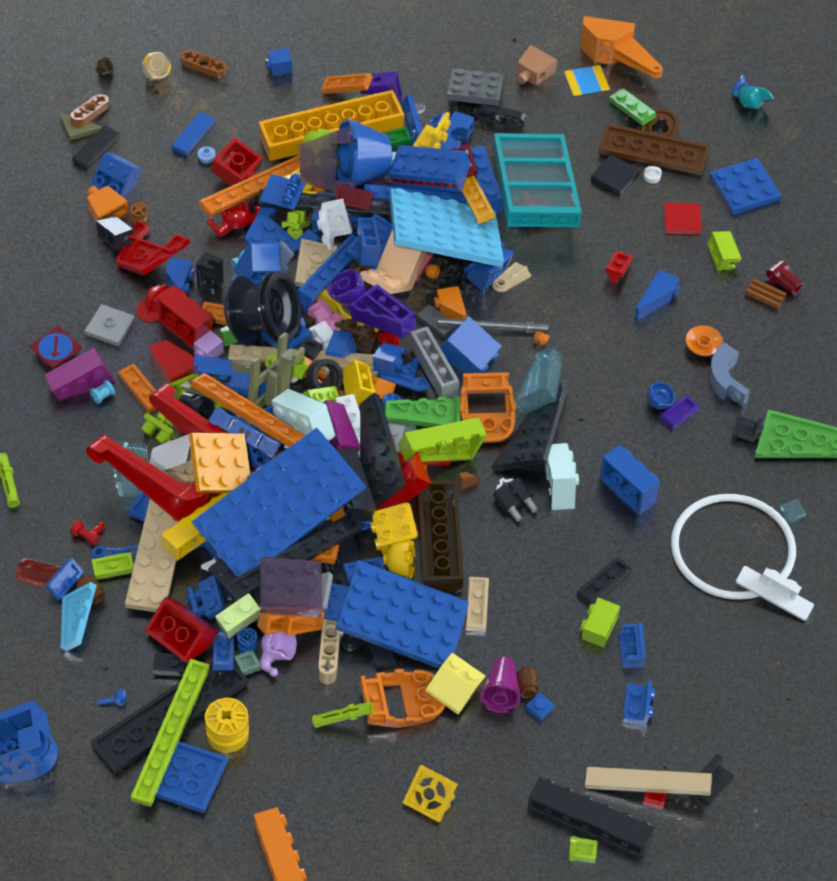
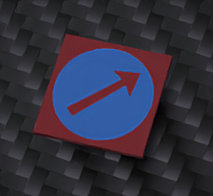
M59 326L29 346L45 365H50L53 369L82 349Z

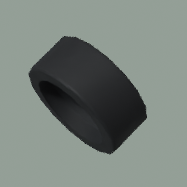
M320 359L312 362L306 371V383L309 389L323 388L318 383L317 372L321 366H326L332 376L329 387L335 386L338 391L343 383V372L339 364L331 359Z

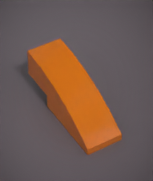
M300 607L260 609L258 627L265 635L284 632L289 636L322 630L325 612L323 610Z

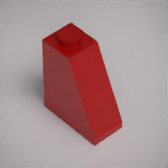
M167 340L155 343L149 347L150 359L167 384L192 374L193 355Z

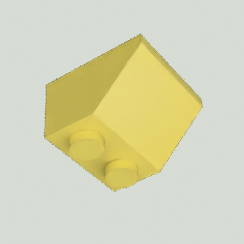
M452 653L440 667L425 692L459 714L477 692L485 675Z

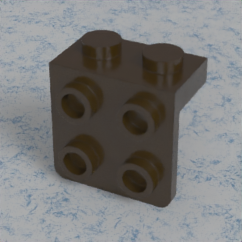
M349 318L335 322L334 326L340 328V331L352 333L357 350L372 354L379 335L378 332L374 331L373 327L368 325L359 326L357 321Z

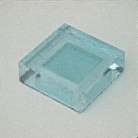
M798 499L780 505V510L788 524L806 518L807 513Z

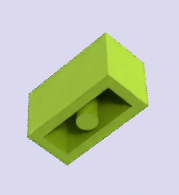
M597 598L596 603L591 604L589 607L588 619H584L581 624L580 630L583 631L582 639L604 647L619 617L620 606Z

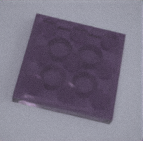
M261 557L260 613L321 617V561Z

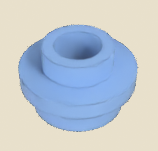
M202 147L198 150V158L201 162L210 163L214 160L216 154L213 148Z

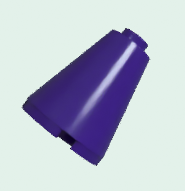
M353 269L344 270L337 274L335 282L333 284L330 282L328 287L329 296L348 310H350V303L367 292L360 273Z

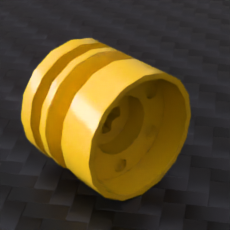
M221 698L211 703L205 713L206 737L213 749L224 753L235 752L241 749L248 741L249 716L247 708L242 702L234 698Z

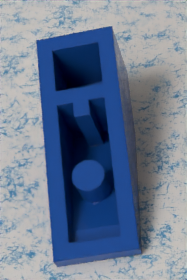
M358 217L359 263L367 267L378 266L381 244L376 218Z
M659 270L638 303L634 319H641L669 303L673 296H677L680 290V286H678L679 278Z

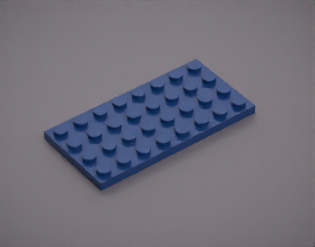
M316 427L192 521V525L237 578L291 547L363 492L367 486Z

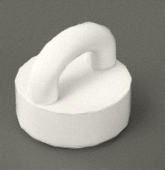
M655 166L646 167L643 174L644 180L651 184L659 182L661 179V169Z

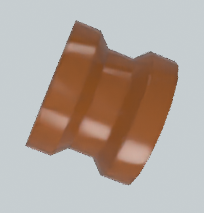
M142 202L132 204L130 207L132 223L136 221L147 223L149 219L147 205Z

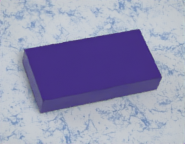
M685 395L661 413L660 419L673 430L700 409V405L688 395Z

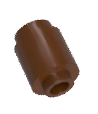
M91 575L81 577L77 582L76 589L90 582L96 584L92 603H100L106 595L104 588Z
M531 667L521 668L517 672L521 697L533 698L539 690L537 671Z

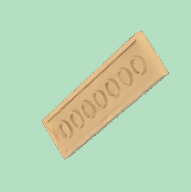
M163 471L181 483H192L195 481L194 475ZM151 499L134 563L125 608L156 612L164 597L169 598L177 560L162 546L161 534L166 529L179 523V521H174L168 513Z

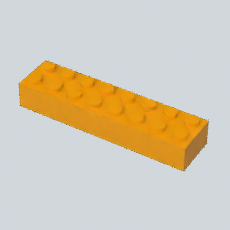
M390 90L259 121V137L269 161L305 153L303 138L311 130H313L312 132L318 131V129L329 130L335 134L337 139L341 122L346 121L344 118H350L382 133L404 128V113L394 91Z

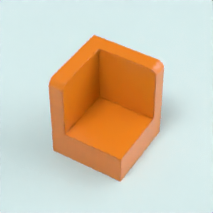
M372 376L375 393L379 395L380 399H383L388 393H393L395 383Z

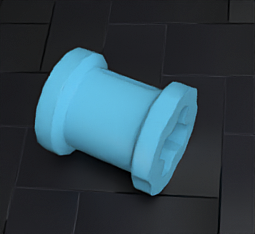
M105 380L101 386L96 389H90V394L94 401L100 404L104 398L109 395H115V390L112 384Z

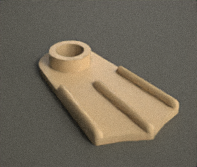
M515 262L494 280L493 288L497 292H505L530 278L531 274L527 266Z

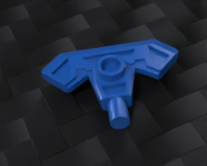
M413 358L410 363L407 362L402 366L395 376L378 372L381 379L418 392L430 389L426 377L415 378L417 365L419 364L417 358Z

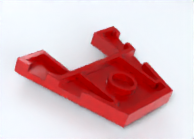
M136 221L133 225V234L128 236L132 242L122 247L115 262L118 267L145 276L188 246L190 240L188 237L175 234L165 246L143 239L151 230L149 225Z

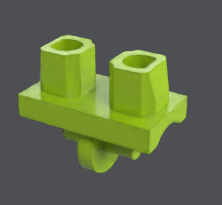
M289 211L287 220L282 222L283 228L289 226L287 233L295 240L303 234L302 228L310 226V220H306V211Z
M160 412L157 414L160 421L149 413L144 415L146 421L141 428L144 433L152 436L156 429L160 430L156 440L161 444L167 443L171 438L177 439L178 435L168 426L173 427L174 425Z

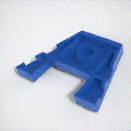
M261 207L244 237V242L247 245L249 242H285L293 253L299 251L301 239L320 242L321 240L310 229L295 240L271 219L280 209Z

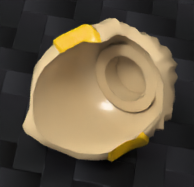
M149 53L142 61L143 72L151 82L163 80L169 75L171 63L163 53Z

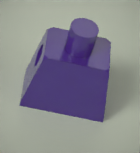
M398 71L372 74L373 78L368 90L360 91L361 94L373 95L393 90L399 104H401L402 90Z

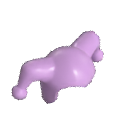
M284 632L264 634L261 641L263 652L260 658L262 670L269 672L271 676H276L278 670L272 668L271 664L275 660H291L294 657L297 647L295 634L289 636Z

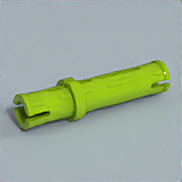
M1 453L0 478L2 479L7 505L11 508L17 507L20 504V500L13 479L14 471L10 467L8 455Z
M370 701L357 705L349 704L345 708L313 715L312 722L314 727L319 728L349 719L353 721L357 717L373 714V704Z

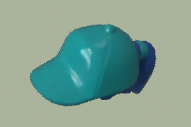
M743 75L734 84L732 89V95L739 98L740 103L745 108L758 109L765 102L774 101V97L769 90L748 85Z

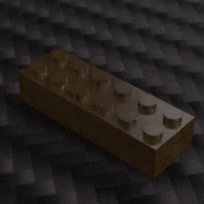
M457 480L431 481L432 484L417 495L422 584L442 592H463L464 576Z

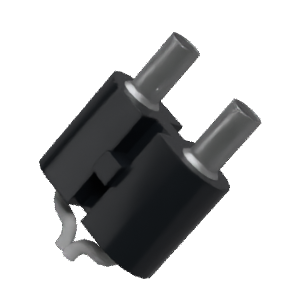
M502 478L499 480L500 484L496 487L493 497L506 514L511 513L518 522L522 519L516 510L518 506L527 504L532 513L538 510L532 501L533 494L521 478L507 480ZM503 482H509V485L502 486Z

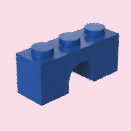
M454 111L452 117H449L451 123L446 131L448 137L445 143H441L440 149L460 147L461 141L455 139L467 141L474 128V117Z

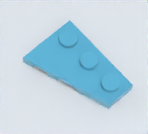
M90 582L62 597L61 649L68 651L81 644L96 584Z

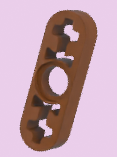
M184 50L181 53V64L185 67L216 78H223L227 75V64L223 61L193 50ZM207 62L208 65L201 66L200 63Z
M103 94L95 95L71 113L70 123L75 127L86 125L108 109L109 98Z

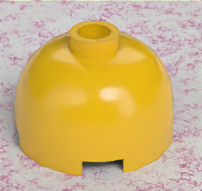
M406 540L389 546L387 553H384L383 556L384 565H387L389 572L405 578L414 577L416 567H412L414 557H416L414 541Z

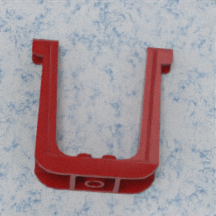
M167 383L163 384L149 396L151 405L184 435L191 433H227L173 397L176 390ZM101 435L86 448V453L96 464H101L104 461L108 462L168 513L174 521H180L182 518L188 517L197 508L203 507L212 498L222 494L219 492H196L195 481L192 483H181L105 435Z

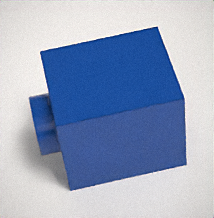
M288 48L268 52V59L265 60L267 70L270 69L272 76L292 72V58Z

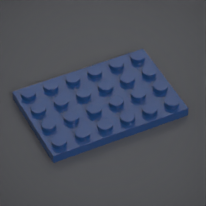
M357 560L335 630L440 669L452 653L455 654L469 602Z

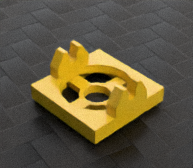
M420 765L402 803L437 822H441L445 811L450 808V803L455 798L454 792L458 784ZM433 778L430 785L425 787L420 785L423 779ZM439 782L442 783L445 789V798L440 796L436 789ZM426 788L434 790L435 796L432 800L425 798L424 791ZM417 791L421 793L423 799L421 805L416 799L415 794ZM437 801L442 804L436 809H427L429 802Z

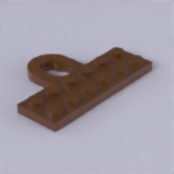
M654 109L656 118L643 125L641 130L606 124L598 153L609 156L612 154L618 158L702 176L710 145L676 138L679 119L672 111ZM658 120L666 121L668 131L665 134H656L652 131V126Z

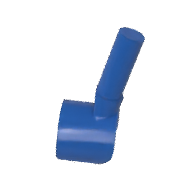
M118 689L115 692V697L97 700L98 705L114 702L118 705H124L127 694H125V690Z

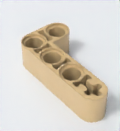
M324 619L318 676L321 683L329 685L334 683L337 678L340 639L343 632L335 630L337 621ZM326 667H330L329 672H326Z

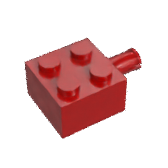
M234 137L214 158L210 171L232 186L256 175L261 167L263 157Z

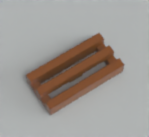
M754 278L745 291V295L776 309L780 307L786 297L785 292Z

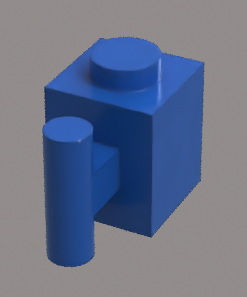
M384 343L383 346L380 345L373 355V371L395 376L398 369L402 368L403 359L401 355H405L406 348Z

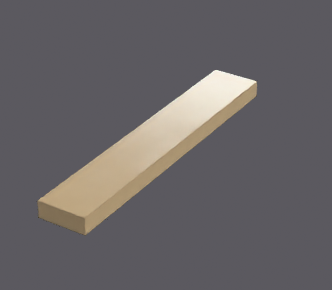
M587 767L585 788L710 796L712 774Z

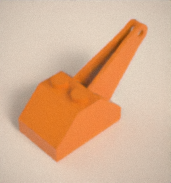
M584 16L580 48L594 62L612 65L620 61L652 78L658 79L662 76L663 67L633 38L635 23Z

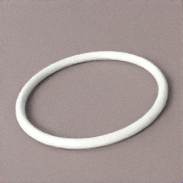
M739 494L713 495L690 505L679 516L673 527L671 549L679 570L693 585L711 595L726 599L742 600L759 597L751 591H725L704 583L688 569L681 557L679 535L685 521L698 509L712 503L724 501L741 502L757 507L770 515L779 524L788 544L787 562L780 575L784 578L788 577L796 559L795 539L785 519L772 507L755 498Z

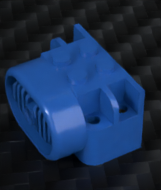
M33 700L0 712V783L10 784L29 781L49 772L57 760L58 745L50 734L47 713Z

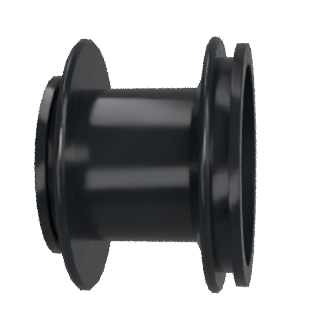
M267 273L261 280L259 288H256L249 278L238 276L232 280L228 287L224 301V314L227 326L235 339L241 345L251 347L258 342L262 331H265L268 337L277 343L279 336L284 332L288 333V340L292 339L299 330L301 303L294 282L285 273Z

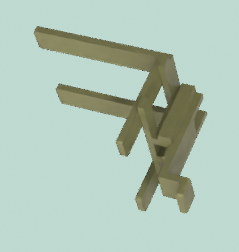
M284 332L279 336L277 360L262 373H260L261 357L257 356L251 361L250 369L231 362V369H235V374L237 372L250 374L248 400L260 408H263L266 404L267 406H273L271 400L285 390L290 389L292 364L296 365L304 358V347H300L297 351L290 348L287 350L288 333ZM267 379L266 392L258 398L259 385ZM187 380L184 384L181 385V389L184 391H190L192 393L198 394L199 396L211 399L208 396L201 393L200 391L191 387L189 380Z

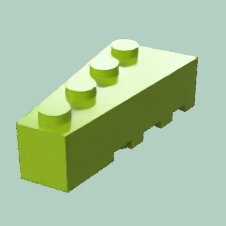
M478 417L405 432L398 446L405 461L416 452L419 453L422 462L473 460L487 434Z

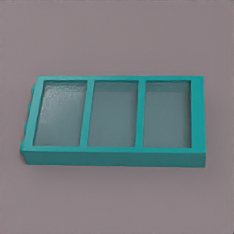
M494 133L492 149L507 227H580L582 212L564 134Z

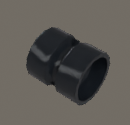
M190 391L184 392L179 398V401L207 420L211 417L214 409L211 399Z

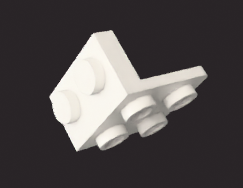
M343 199L322 203L317 224L319 230L323 232L322 240L324 246H327L328 250L331 251L333 250L334 237L351 234L352 226Z

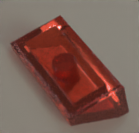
M23 558L17 565L16 579L45 586L60 569V566Z

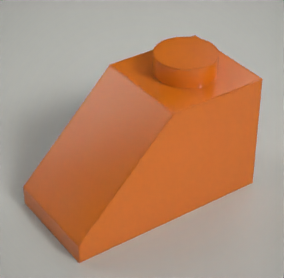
M459 286L437 289V295L434 297L435 308H438L439 312L450 319H466L467 314Z

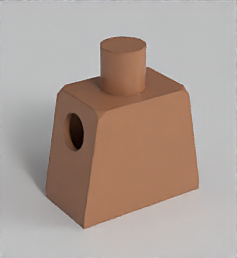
M530 45L518 61V82L524 84L529 81L534 85H538L556 72L557 60Z

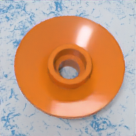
M696 326L686 335L687 347L690 351L700 356L714 355L718 347L723 344L722 335L710 326Z

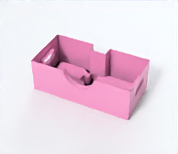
M323 299L308 308V315L316 319V324L325 321L332 331H340V328L334 326V324L343 318L337 312L333 314L332 308Z

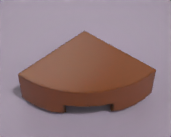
M468 472L459 474L458 485L461 490L479 483L475 474H468Z

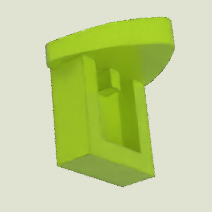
M571 836L569 861L595 863L598 841Z

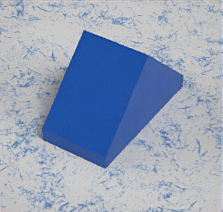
M334 330L325 355L343 358L357 352V346L352 333Z

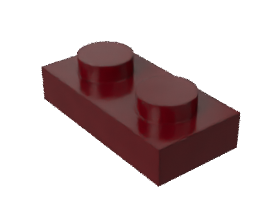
M338 184L335 200L343 199L346 206L371 210L374 192Z

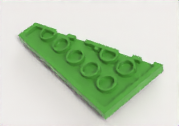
M768 409L755 458H837V427Z

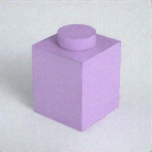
M211 330L194 342L195 356L214 358L224 353L223 340Z

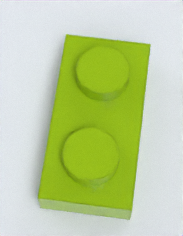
M131 552L92 559L95 580L133 572L134 564Z

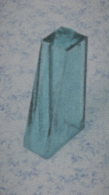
M554 345L537 352L514 398V403L524 414L556 401L563 357Z

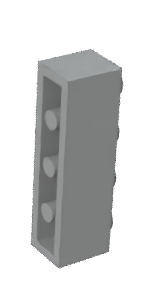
M428 326L410 332V347L438 396L445 397V399L457 396L459 393V380Z

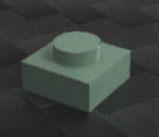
M253 650L234 656V662L244 676L261 670V665Z

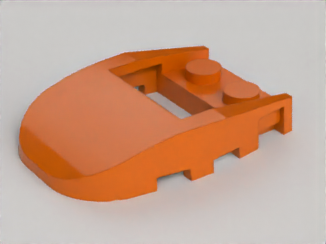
M509 372L463 373L460 403L462 420L479 417L487 434L483 443L504 441L510 437L514 429L516 403H514L512 386H509L508 382ZM475 393H505L506 413L468 414L467 395Z
M395 669V672L376 673L374 678L365 679V675L361 676L359 686H361L364 703L370 701L374 708V713L367 715V724L401 728L427 723L436 719L445 708V705L425 692L435 675L424 670L404 672V669ZM383 686H400L406 713L405 719L389 716Z

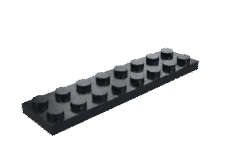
M213 660L207 663L210 665V670L186 726L204 715L211 703L217 699L229 698L249 684V680L235 664L233 670H213ZM180 682L91 740V746L115 774L152 749Z

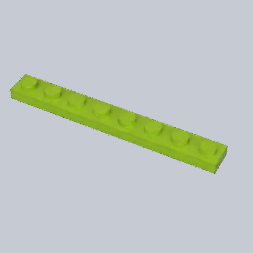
M190 659L132 792L131 801L151 807L210 670L209 664Z

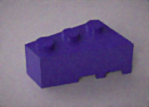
M378 284L349 304L352 320L404 338L417 328L415 313Z

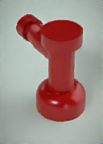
M77 520L72 525L70 533L74 536H83L90 541V544L95 546L100 540V535L98 534L106 526L103 522H99L96 527L88 531L84 528V523Z

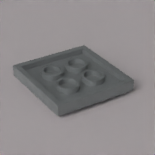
M452 69L447 100L499 106L504 75L496 72L483 73L478 70Z

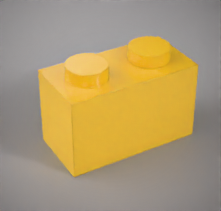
M354 359L342 370L345 394H354L357 405L360 406L361 402L375 393L370 365Z

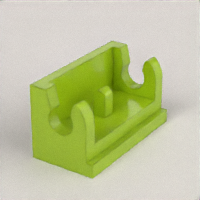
M731 231L712 232L707 246L717 271L736 268L735 264L730 263L740 262L742 258Z

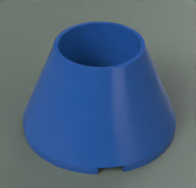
M344 118L346 121L341 122L337 135L338 149L336 151V159H339L340 169L336 170L339 184L356 188L387 175L392 161V147L389 136L353 119Z

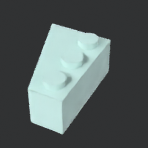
M567 443L552 444L547 463L545 464L547 480H549L551 486L549 488V495H552L551 508L552 510L575 509L576 485H579L578 473L576 474L573 452L569 451Z

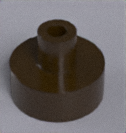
M104 57L98 60L95 70L98 74L101 73L107 76L113 73L114 67L111 60Z

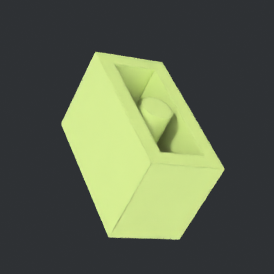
M248 593L216 615L217 624L229 639L259 618L260 607Z

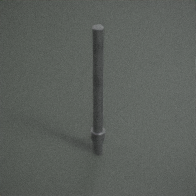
M437 318V325L459 326L465 319ZM474 320L481 328L522 330L525 333H533V331L548 332V325L534 324V322L514 323Z

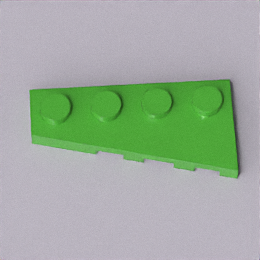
M460 396L447 399L445 397H437V399L433 400L419 398L418 401H410V399L386 401L384 413L389 422L425 427L460 421Z

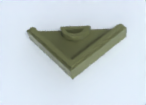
M60 114V119L70 141L96 134L101 130V126L90 122L82 127H75L70 123L69 115Z

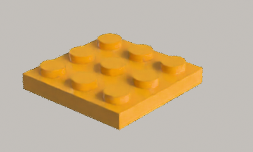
M191 433L189 435L196 492L230 493L246 481L250 475L245 434Z

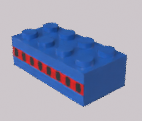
M399 145L389 176L394 187L461 193L471 163L466 151Z

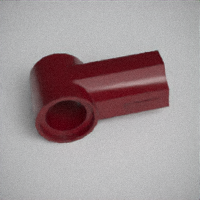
M779 261L766 271V276L771 283H779L792 295H796L803 287L804 283L790 272L789 266L784 261Z

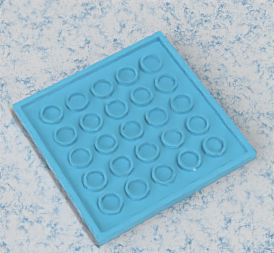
M401 188L390 189L389 199L394 245L498 267L503 266L504 258L496 217L488 222L478 224L468 203H458L453 199L444 200L438 196L430 197L419 192L411 193Z

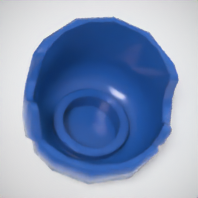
M657 381L649 387L647 400L655 409L664 410L674 403L675 393L671 386Z

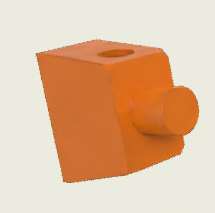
M92 186L88 189L87 206L95 222L112 214L120 218L129 213L128 201L111 187L106 186L99 190L96 186Z

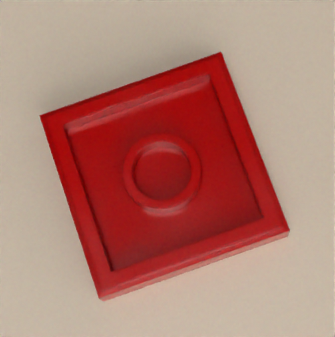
M664 202L665 234L701 235L700 203Z

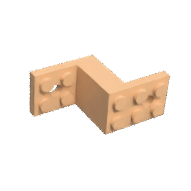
M392 230L377 268L361 271L360 275L363 281L373 286L378 284L390 294L410 291L414 286L427 252L394 245Z

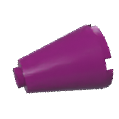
M499 657L495 660L480 691V702H483L486 705V709L492 712L508 713V710L512 708L514 710L517 709L521 696L514 661L508 657Z

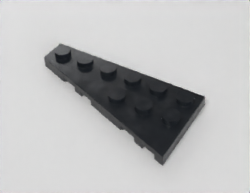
M567 380L554 381L547 385L491 467L494 472L547 463L569 387Z
M373 393L360 403V461L377 508L404 488L407 483L378 394Z

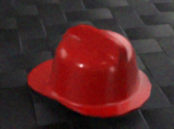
M167 285L153 286L147 291L146 297L139 303L136 310L138 317L142 321L155 322L159 320L157 297L168 290Z

